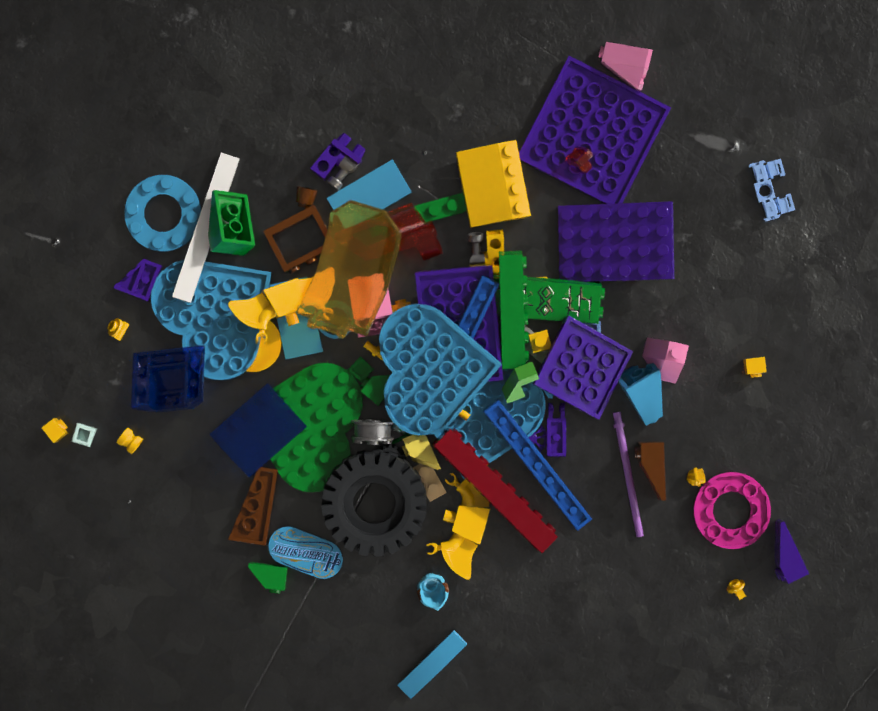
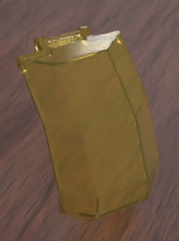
M349 200L330 212L329 227L316 273L302 303L297 307V314L309 318L307 327L337 334V337L345 338L348 331L365 336L368 335L386 296L400 247L401 232L385 210Z

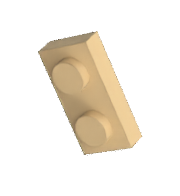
M422 464L413 467L421 476L426 496L430 502L447 493L433 468Z

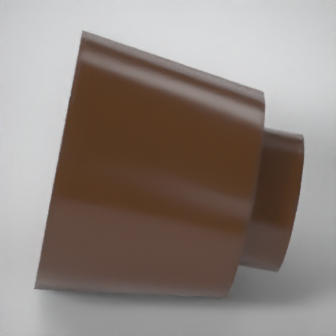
M297 186L296 202H298V206L309 208L310 205H313L318 190Z

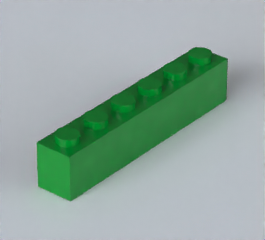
M522 251L499 252L502 369H514L525 365V362H529V351H525V344H529L528 332H525L524 325H528V313H524V306H528L527 294H524L523 287H527V275H523V268H527L526 256H523Z

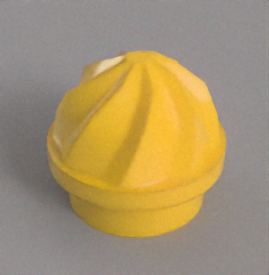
M696 467L688 472L687 481L689 484L699 487L701 484L706 483L702 468L697 469Z

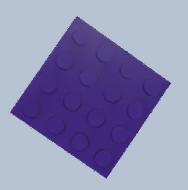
M567 315L537 373L539 379L533 381L532 384L599 420L633 351Z

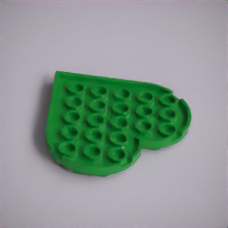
M318 363L304 368L239 410L284 481L300 491L320 492L324 491L326 481L337 464L340 465L343 459L351 455L350 444L345 433L354 426V423H351L352 420H358L360 417L363 395L358 381L348 370L331 363Z

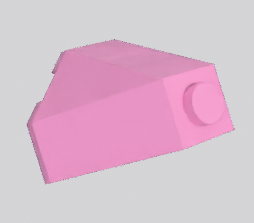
M606 42L605 47L601 46L598 55L599 58H602L601 64L630 87L640 92L642 91L643 80L647 74L653 50Z
M647 338L643 358L647 364L654 363L660 370L662 381L676 384L684 366L689 345Z

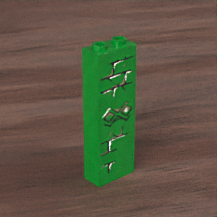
M493 275L494 281L500 283L499 275ZM527 277V287H523L524 294H527L528 306H524V313H528V319L564 321L565 317L569 315L582 323L599 324V318H603V307H600V302L605 297V288H602L601 282ZM499 284L495 292L497 316L501 317Z

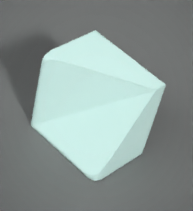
M77 423L71 442L90 447L97 428Z

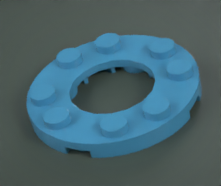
M156 175L141 181L129 194L125 204V222L133 238L144 247L160 252L173 251L191 241L202 210L201 204L195 191L183 180L170 175ZM157 195L174 197L182 209L179 224L167 232H158L152 229L144 217V209L147 203Z

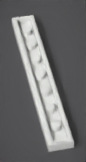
M224 153L220 154L172 295L173 298L188 303L192 302L210 249L208 229L212 191L229 192L240 160L239 158Z

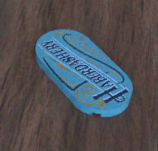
M291 526L279 528L270 537L269 552L272 558L280 564L320 579L333 577L342 566V553L339 547L329 540Z

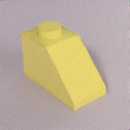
M410 435L403 439L405 445L402 448L406 457L410 456L412 461L430 468L441 469L426 435Z

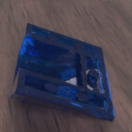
M205 346L133 353L131 408L159 413L194 409L201 404L204 391Z

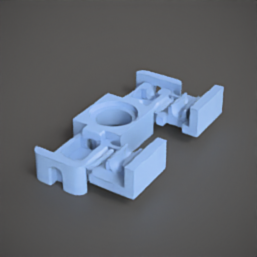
M781 159L767 162V165H763L766 163L764 160L749 165V168L752 167L756 183L754 187L759 203L762 202L766 215L764 221L779 218L780 214L778 215L777 213L780 212L784 214L795 211L791 193L787 194L785 198L779 199L777 197V199L773 200L776 197L771 179H774L773 176L779 174L780 177L785 176ZM766 185L770 188L768 196L760 195L759 189L761 186Z

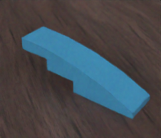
M453 630L397 686L411 699L468 643Z

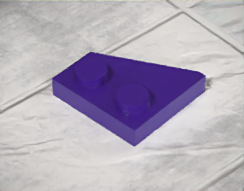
M143 259L119 283L114 285V289L149 302L152 288L157 276L160 274L162 265Z

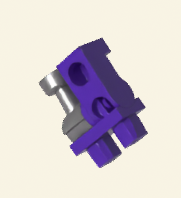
M345 133L341 134L337 140L334 138L310 168L312 172L325 181L335 166L339 167L340 170L336 176H331L327 180L338 191L343 186L341 181L349 173H353L361 164V158L366 151L359 144L352 151L349 150L347 145L352 139Z

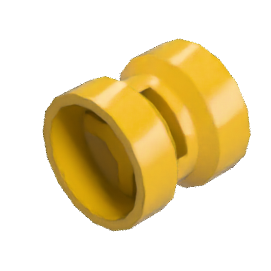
M127 428L116 443L127 447V451L133 454L142 443L143 438L134 436L133 431Z

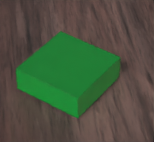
M361 356L348 369L361 383L374 370Z

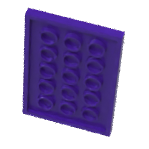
M672 201L558 206L559 279L582 282L674 279Z
M483 265L415 272L418 304L429 305L440 310L458 326L482 275L494 281L493 266ZM494 295L473 339L502 363L496 297ZM502 365L487 382L503 380Z

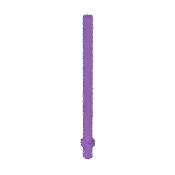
M615 412L613 413L615 422L613 427L616 428L636 537H642L644 534L623 428L625 423H622L621 413Z

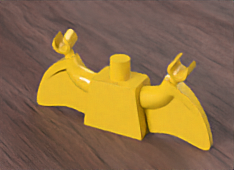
M328 267L312 278H296L264 289L262 293L248 300L230 301L228 307L242 323L251 328L259 329V333L255 338L256 344L258 343V337H263L265 345L268 338L265 330H267L268 322L274 317L280 318L285 316L288 326L300 323L296 312L304 309V306L315 307L323 313L324 320L330 322L325 315L331 313L334 316V312L330 308L326 309L325 305L333 293L334 269Z
M450 473L454 477V481L451 483L446 479L445 481L448 485L457 487L456 490L462 496V505H459L457 512L445 511L443 521L453 523L452 532L454 533L448 541L441 542V545L436 543L427 544L426 546L432 545L434 547V551L427 554L432 555L442 550L443 557L448 566L456 574L469 580L471 578L472 556L478 546L477 544L481 543L490 512L489 508L482 507H489V502L466 479L460 483L457 476Z

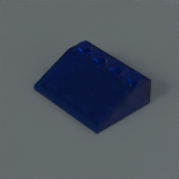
M267 383L209 435L243 472L250 477L307 426L276 390Z

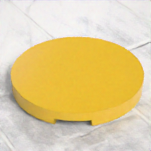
M271 321L268 322L267 330H265L268 337L264 345V338L261 337L257 357L247 372H260L269 368L280 355L282 348L281 336L277 327Z

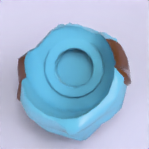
M429 573L423 576L418 583L417 595L424 606L439 611L448 599L449 587L442 576Z

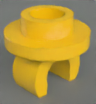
M739 579L732 580L727 587L728 593H735L739 600L746 597L742 590L745 587V582Z

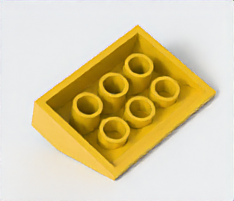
M516 140L456 152L470 228L524 219L531 216Z

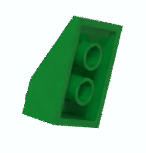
M219 190L212 191L208 229L211 252L244 256L255 246L247 194Z

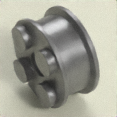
M375 419L352 420L351 423H354V436L351 437L353 443H364L366 441L368 445H379L380 441V444H392L391 424H394L393 421Z

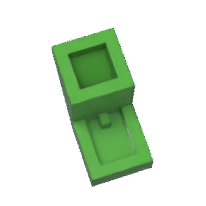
M533 362L514 368L505 382L502 391L507 404L525 397L521 386L539 379Z

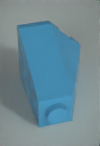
M654 363L647 364L646 368L639 369L638 366H632L623 371L618 382L640 419L646 426L655 423L663 416L660 370Z

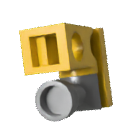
M503 229L486 231L487 251H481L480 242L483 241V233H469L468 241L472 243L469 266L492 265L493 275H499V252L504 251Z

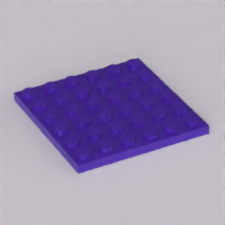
M568 56L519 152L520 160L605 204L623 203L671 107Z

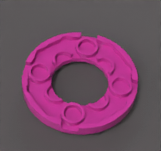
M726 472L710 478L702 485L695 497L693 514L698 530L709 542L726 549H740L753 544L767 529L771 516V506L765 489L756 480L742 473ZM730 491L738 492L745 496L751 508L750 517L747 522L736 529H726L720 526L713 514V507L717 498L723 493Z

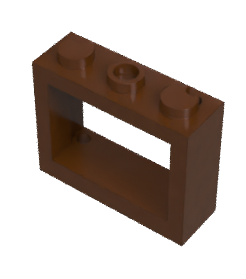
M315 205L263 231L285 273L289 272L292 274L300 270L299 266L304 263L307 265L317 261V256L321 254L327 256L334 252L333 248L336 247ZM314 216L328 243L287 264L273 236Z

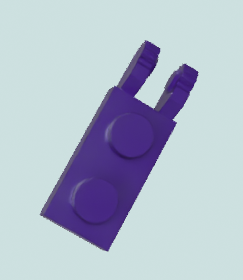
M548 403L547 457H566L565 403H560V418H553L554 406L553 403Z

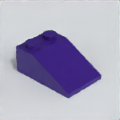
M778 519L775 521L774 564L776 569H774V572L779 580L789 584L808 575L809 572L785 522Z

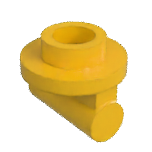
M116 318L108 324V334L121 341L129 324Z

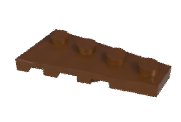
M258 467L228 540L266 546L277 481V469Z

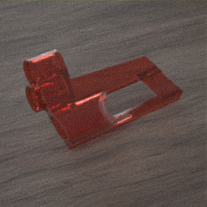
M412 203L334 233L333 239L366 261L416 246L424 261L443 253L440 242L436 237L437 232L431 220L425 222ZM376 225L388 226L393 232V237L370 246L365 245L352 236V234Z

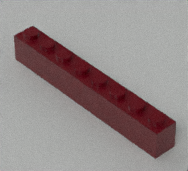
M447 428L431 445L538 552L543 553L558 538L555 534L556 529L549 523L545 524L541 520L543 516L535 509L532 511L528 507L530 503L523 496L519 498L514 493L516 489L510 483L505 484L501 480L503 476L496 469L492 471L487 466L489 462L483 456L478 457L474 453L476 449L469 442L465 444L461 440L462 435L455 428L453 430Z

